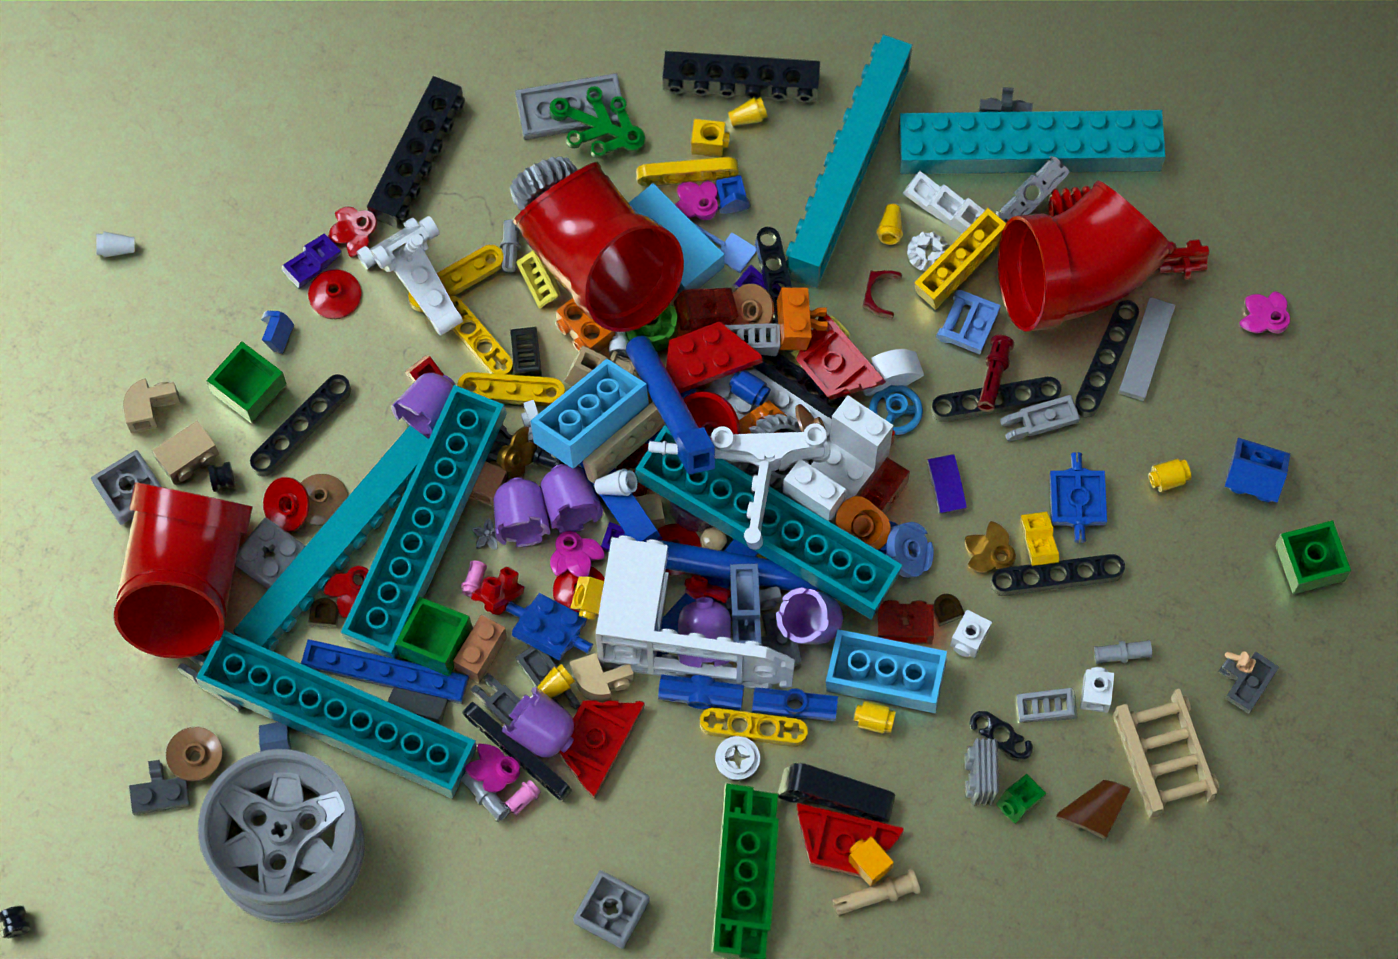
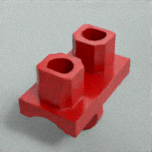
M1190 240L1184 248H1177L1175 243L1170 242L1175 248V252L1169 255L1159 268L1160 274L1182 273L1184 280H1190L1191 272L1207 270L1209 247L1202 246L1200 240Z
M505 567L500 570L498 578L489 576L483 579L482 587L472 592L471 599L483 602L486 611L500 615L505 612L508 602L524 593L525 587L518 583L519 573L510 567Z

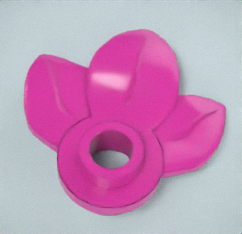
M707 180L700 186L693 182H683L678 185L677 192L680 200L675 205L688 218L697 216L701 220H710L716 215L718 211V202L716 200L718 190L714 183Z
M1274 291L1268 298L1260 294L1249 295L1245 298L1246 307L1250 314L1239 322L1243 329L1252 333H1262L1269 330L1276 334L1282 333L1287 329L1290 324V315L1286 311L1287 300L1281 293Z
M566 531L561 533L556 539V551L551 556L550 566L555 576H559L568 570L578 578L579 576L588 577L591 560H601L605 555L602 547L595 540L581 538L576 532ZM567 540L574 542L570 547L564 545Z
M478 744L477 751L480 759L470 762L465 767V771L472 779L483 781V789L488 792L502 791L506 784L515 782L520 775L519 764L514 758L504 756L499 748L488 744Z

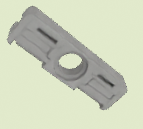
M1050 156L1051 161H1048L1035 175L1032 174L1014 192L1016 196H1013L1000 209L1001 212L996 210V215L1007 223L1014 216L1029 215L1066 178L1069 170L1056 157ZM1031 185H1036L1039 189V195L1034 200L1027 199L1025 194L1026 189Z

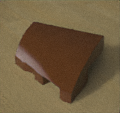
M1103 780L1059 811L1056 819L1078 830L1081 827L1106 840L1131 788L1113 781Z

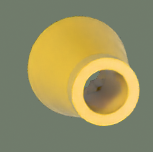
M752 98L728 112L733 127L763 122L762 119L768 117L762 98Z
M888 204L885 207L884 215L877 229L878 239L884 244H896L903 236L901 207L896 204Z
M560 664L557 668L554 666L537 688L550 698H553L572 688L570 685L575 680L566 668Z

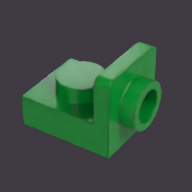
M1025 774L1006 789L996 805L1013 823H1017L1047 793L1028 774Z

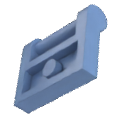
M956 290L953 296L954 303L943 328L938 330L936 338L941 342L952 343L981 354L1001 305L963 290ZM964 305H969L971 309L960 334L953 332Z

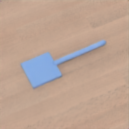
M696 225L709 239L721 246L720 250L724 253V264L739 273L742 272L757 252L755 246L734 233H731L724 242Z

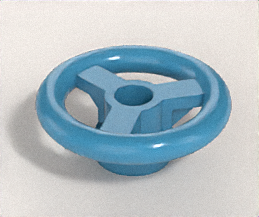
M890 385L882 391L875 393L870 401L869 409L878 415V403L881 398L885 400L888 412L885 420L891 424L903 414H914L913 419L908 424L901 427H893L895 435H903L912 431L921 421L923 414L921 400L913 390L906 386ZM904 395L909 397L914 405H908V401ZM899 406L901 409L894 410L892 407Z

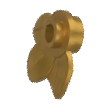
M527 426L517 430L512 437L510 445L503 446L497 455L498 465L503 470L508 471L512 479L524 476L525 466L532 463L535 451L538 448L535 443L528 442L529 427Z
M990 521L986 536L969 535L965 537L966 548L973 555L968 566L973 570L988 572L994 568H1007L1014 564L1016 554L1009 545V534L998 523ZM1004 554L1007 559L1000 561L997 559V555Z

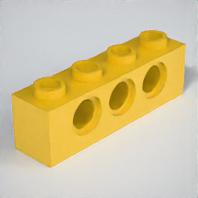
M987 208L914 282L916 293L936 310L999 246L1001 234L1006 223Z

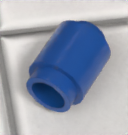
M743 370L741 373L736 372L729 382V385L732 387L730 392L751 406L754 404L758 407L762 405L771 391L766 386V382L747 370Z

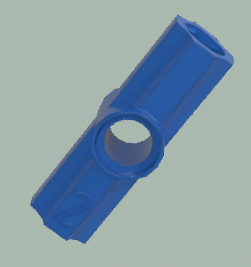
M661 674L658 699L687 703L688 706L696 709L719 707L741 710L744 685L717 682L715 679L704 675H694L691 678Z
M755 687L752 713L779 715L795 719L807 718L835 721L838 696L805 693L797 688L786 691ZM791 700H799L802 706L799 709H792L787 703Z

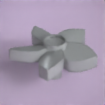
M490 518L485 521L484 529L481 527L472 528L474 534L479 537L476 542V549L485 546L487 543L490 548L497 550L495 528L493 529V523Z

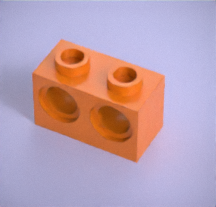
M574 298L556 310V325L564 335L568 333L572 337L573 344L578 351H580L582 346H585L599 353L609 345L612 337L615 336L614 331L601 327L584 314L576 305ZM574 314L581 316V318L576 321L569 319V317ZM590 333L598 335L596 339L586 338Z

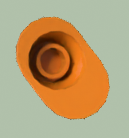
M862 496L850 497L840 505L836 513L837 527L877 550L886 544L891 529L889 519L868 499Z

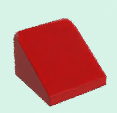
M430 356L422 357L405 371L413 382L425 373L444 375Z

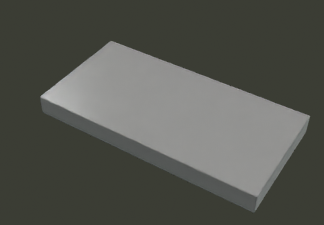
M617 73L515 90L524 140L569 133L573 130L591 129L592 127L570 118L563 121L554 120L549 114V107L552 100L564 98L569 102L570 107L597 117L592 104L586 99L587 90L592 86H597L601 89V100L612 124H620L617 115L610 109L611 100L616 96L622 97ZM596 92L589 94L592 98L599 97ZM620 102L613 104L616 108L623 107ZM561 104L555 106L558 110L565 109Z

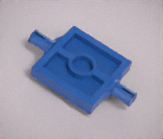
M1076 452L1070 454L1071 468L1064 471H1050L1051 523L1052 526L1074 527V542L1079 543L1080 541V543L1086 542L1085 527L1107 524L1105 471H1091L1082 468V453H1077L1076 462Z
M541 593L526 608L512 601L506 607V612L519 618L518 623L512 630L511 636L559 661L573 647L582 650L586 654H589L593 647V643L579 637L581 630L586 625L587 619L578 616L579 613Z

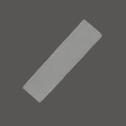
M1152 297L1149 298L1118 394L1144 402L1175 308L1174 304Z

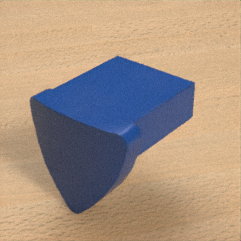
M741 175L716 180L715 185L720 201L718 207L720 213H734L751 207L750 201L746 197Z
M265 311L261 320L268 323L262 341L273 352L283 354L294 324L283 312Z

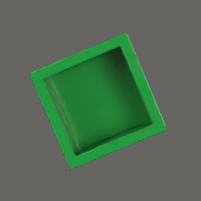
M242 341L206 380L213 395L250 423L260 415L287 384L284 374L280 369Z
M419 597L395 645L401 658L450 676L454 668L453 660L472 631L473 626L468 615Z

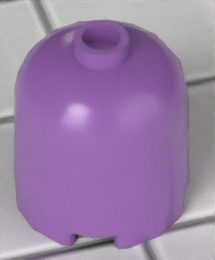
M436 373L421 375L391 406L395 418L398 421L402 418L408 425L429 439L455 382L446 375L441 376Z
M560 464L553 467L542 479L540 487L552 529L558 528L559 533L566 531L578 532L584 530L583 524L592 519L596 523L603 515L600 500L583 468L576 466L572 469L568 465Z
M517 477L509 480V482L504 483L497 489L494 494L493 503L498 542L506 545V541L516 542L517 547H525L542 542V536L545 534L550 535L547 509L541 487L537 483Z
M807 588L793 589L784 595L780 610L776 613L777 625L783 636L801 644L818 645L831 641L836 637L837 629L841 630L843 622L842 609L834 598L826 593Z
M698 598L696 602L686 605L680 611L678 634L689 636L690 633H699L707 639L717 640L718 637L732 639L730 613L723 605L713 602L711 598ZM677 654L680 663L697 668L702 667V662H714V667L730 662Z
M533 687L531 690L533 695L529 697L525 694L509 715L513 721L510 726L504 725L502 732L535 755L543 758L552 757L560 750L566 752L574 740L571 737L574 729L572 716L540 689Z

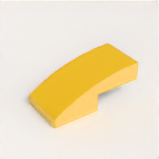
M1048 511L1021 515L1024 538L1032 566L1059 562V552L1053 537V526Z

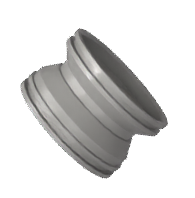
M288 749L265 750L246 756L228 767L216 779L201 807L198 834L204 859L226 895L239 908L254 917L276 923H294L312 919L339 903L356 882L365 853L362 823L344 782L331 767L314 756ZM270 787L267 800L255 794L262 789ZM302 787L316 793L319 797L304 802ZM256 817H267V820L263 825H253V821ZM234 819L244 832L229 840L230 826ZM306 820H316V825L312 829L305 830L302 828V824ZM335 823V839L331 850L320 836ZM276 860H286V865L283 869H272L273 863ZM258 866L259 882L250 879L239 869ZM296 868L313 873L303 881L289 885Z

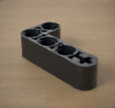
M794 763L783 770L778 798L791 803H802L808 800L864 819L889 823L895 794L889 790L808 764Z

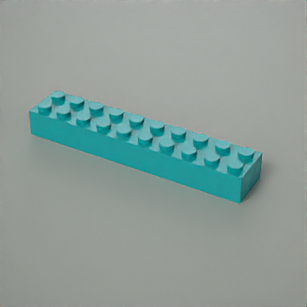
M884 34L880 43H874L870 54L872 58L870 65H865L861 75V79H863L861 87L856 86L852 96V101L854 102L852 108H847L842 121L844 123L843 129H838L835 135L833 153L828 152L824 162V167H826L824 174L818 175L814 189H816L814 197L810 196L807 201L805 219L800 218L795 231L797 234L795 242L791 241L787 248L786 256L788 258L786 263L790 279L818 288L908 74L912 44Z
M1162 110L900 113L899 118L900 174H917L919 171L923 174L1037 173L1048 161H1051L1050 156L1056 157L1069 172L1161 171L1165 160Z
M453 385L340 632L346 640L389 658H397L398 651L395 643L419 597L424 598L507 415L504 404Z
M664 425L654 442L667 441V443L676 444L667 426ZM646 452L635 469L637 482L748 547L744 533L750 527L751 519L747 518L749 502H754L755 492L752 491V476L727 461L716 458L715 469L688 475L678 455ZM769 487L761 528L763 545L754 551L872 620L898 578L903 565Z
M223 630L220 640L214 642L196 677L202 689L231 700L245 708L453 799L466 772V765L471 762L477 750L476 740Z

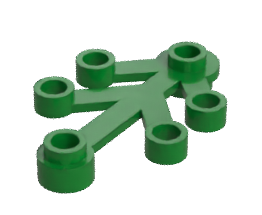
M597 86L588 88L586 93V99L592 104L597 117L570 107L569 102L564 98H556L550 103L549 114L554 120L563 121L570 118L592 127L582 132L570 131L566 138V143L570 148H578L582 143L607 134L616 137V139L606 143L599 140L592 143L591 155L594 158H602L606 153L620 148L628 151H637L645 143L643 130L632 125L625 110L626 101L621 96L614 97L610 103V109L617 115L621 127L612 124L601 100L602 91ZM596 92L599 97L592 98L589 94ZM620 102L623 107L616 108L613 104ZM561 104L565 109L558 110L555 106ZM633 134L637 139L630 140L628 135ZM575 136L579 141L574 143L570 141V137ZM599 146L603 151L598 153L594 148Z

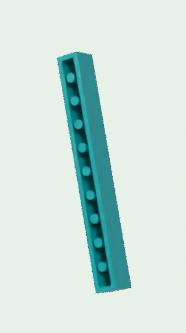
M409 425L233 630L235 635L271 651L277 647L278 639L284 632H289L295 626L296 618L299 614L311 607L315 600L314 597L320 590L324 591L326 583L338 569L342 570L348 564L349 556L355 549L358 550L365 544L368 538L367 535L373 528L377 529L383 523L384 515L390 508L394 509L400 503L402 494L405 492L429 440L427 437Z

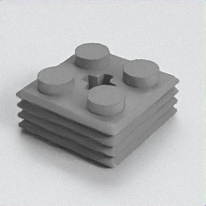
M138 450L131 452L91 477L94 486L120 525L131 520L134 515V511L129 510L133 489L130 491L126 490L125 486L127 484H130L133 488L134 483L162 487Z
M264 518L238 548L235 566L269 589L304 549L305 545L268 518ZM274 551L275 557L269 556L266 559L265 554Z
M977 738L973 746H968V751L965 753V770H970L968 781L965 784L966 798H971L973 806L976 803L979 806L982 803L984 805L988 803L991 806L999 792L998 741L995 738L993 740L990 738L985 740L983 738L981 741Z
M601 870L598 872L573 917L574 923L623 949L649 904V895ZM613 904H616L618 913L607 915L605 907H611Z

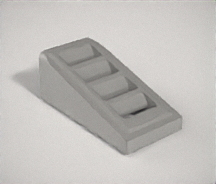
M780 324L725 325L742 340H744V335H748L747 344L761 355H777L780 349ZM755 336H759V343H755ZM766 337H770V342H766Z
M1073 688L1017 694L1020 723L1077 719L1076 698ZM1066 698L1067 710H1062L1061 699ZM1050 699H1055L1056 711L1051 712ZM1032 700L1033 714H1028L1027 701ZM1038 700H1043L1044 713H1039Z

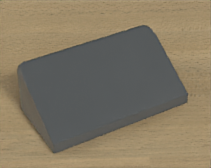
M393 687L387 702L441 725L448 699Z

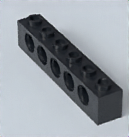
M665 51L662 78L663 91H669L674 94L691 92L697 95L720 94L723 97L736 95L746 96L750 99L766 97L778 101L785 99H795L800 102L818 101L820 61ZM693 73L695 75L692 77H687L684 74ZM716 74L721 77L715 79L710 76ZM743 76V77H746L747 79H745V80H738V79H736V77ZM770 78L772 81L764 82L762 79ZM796 80L798 83L791 84L787 81Z
M435 76L432 77L367 204L368 211L374 214L378 221L398 228L401 221H405L410 213L409 205L413 198L417 199L419 196L421 182L424 177L429 176L432 169V160L435 155L438 156L443 147L442 140L446 133L449 134L451 132L456 112H461L464 106L465 98L463 97L461 86ZM439 107L445 108L443 111L440 112L435 111V109ZM426 129H434L431 133H424ZM417 150L424 151V152H423L422 154H420V155H414V154H412L413 152H415V151H417ZM405 172L413 173L408 177L401 176ZM393 194H401L397 199L390 198Z

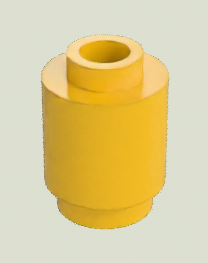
M1174 459L1152 466V472L1148 476L1151 486L1162 492L1185 485L1186 481L1191 480V471L1185 459L1180 461L1179 459Z
M864 700L863 706L857 704L853 721L859 722L858 728L882 734H884V731L891 733L896 711L890 710L889 706Z

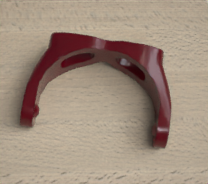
M871 270L862 308H867L879 317L893 319V312L883 310L875 304L871 296V287L882 278L900 280L902 279V273L892 270Z

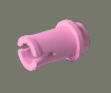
M475 560L470 561L466 580L461 584L462 593L468 597H472V592L481 587L484 573L487 569L485 563Z
M530 780L527 783L523 782V787L505 802L506 806L516 816L533 799L537 800L539 798L538 795L541 793Z

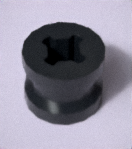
M225 462L219 467L215 465L208 466L213 492L220 491L223 487L235 488V480L230 462Z
M14 906L0 912L3 938L18 937L31 930L30 923L24 917L26 914L24 906Z

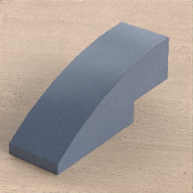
M731 564L732 640L735 643L745 644L747 641L761 643L758 564Z

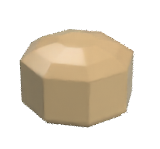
M712 527L704 530L700 537V543L703 548L724 551L727 546V539L725 533Z

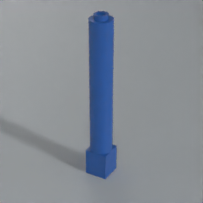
M637 336L631 339L626 346V353L640 379L647 384V391L677 444L678 457L688 475L715 469V446L705 428H699L650 339L645 336Z
M658 540L663 545H668L666 569L730 580L731 564H758L759 586L779 587V589L787 591L798 588L821 591L769 559Z

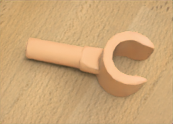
M1244 651L1241 655L1231 652L1225 653L1226 658L1237 662L1236 667L1240 671L1245 673L1253 671L1256 660L1251 659L1247 652Z

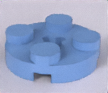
M916 522L892 526L887 539L886 555L903 565L899 575L906 578L920 576L924 571H928L933 562L934 550L932 542L927 541L924 535L928 534L927 531ZM908 545H909V549L912 550V554H911V555H910V553H909V551H908Z

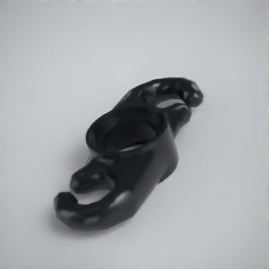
M977 711L971 716L969 724L972 730L977 729V720L979 718H985L988 721L986 728L978 730V733L987 739L993 740V732L999 728L1005 729L1009 733L1007 741L998 742V749L1013 759L1025 760L1032 754L1033 745L1029 740L1025 742L1026 750L1023 753L1016 752L1015 744L1023 742L1024 737L1015 733L1009 723L1002 721L988 711Z

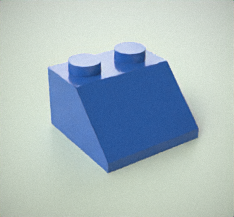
M1238 438L1224 487H1228L1237 494L1247 493L1254 495L1257 499L1264 502H1278L1288 473L1290 453Z

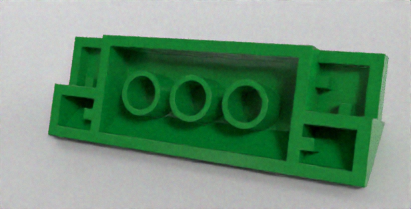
M728 783L725 784L711 953L725 959H766L768 932L771 931L779 818H776L778 794L753 790L754 787Z

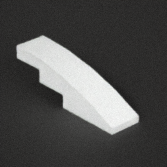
M921 171L915 175L903 192L905 196L924 210L962 234L985 211L971 199H962L946 185L940 187Z

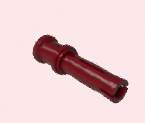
M995 335L990 341L992 348L990 354L986 357L988 368L977 403L978 408L985 412L994 410L1003 371L1010 364L1008 357L1010 351L1014 349L1015 342L1006 335Z

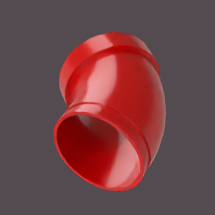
M598 162L582 167L552 186L526 206L513 220L514 225L519 228L523 238L544 266L573 296L579 309L607 330L627 332L650 323L667 308L680 286L684 270V257L679 241L670 231L648 216L640 215L623 197L608 175H605Z
M1097 180L1094 187L1089 192H1086L1077 203L1058 215L1050 217L1041 213L1014 216L1008 220L1002 231L998 250V275L1002 298L1011 320L1020 330L1029 332L1054 329L1063 321L1095 313L1129 295L1163 265L1164 260L1175 252V248L1133 205L1108 185Z
M134 483L129 510L134 511L114 608L115 626L120 635L129 644L154 656L176 659L202 654L211 649L215 641L220 640L224 630L241 534H247L253 506L158 486Z

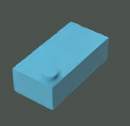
M654 183L629 202L640 215L652 218L670 231L679 241L684 257V270L677 292L684 300L724 268V253Z
M609 359L604 360L531 420L534 443L574 469L649 405L647 384Z
M837 629L826 678V691L936 714L947 663V651Z

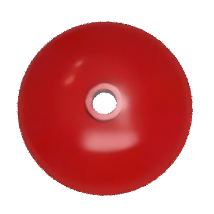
M697 392L683 399L699 428L704 427L710 439L713 429L721 426L729 428L733 434H740V423L737 414L731 404L722 396L712 392Z

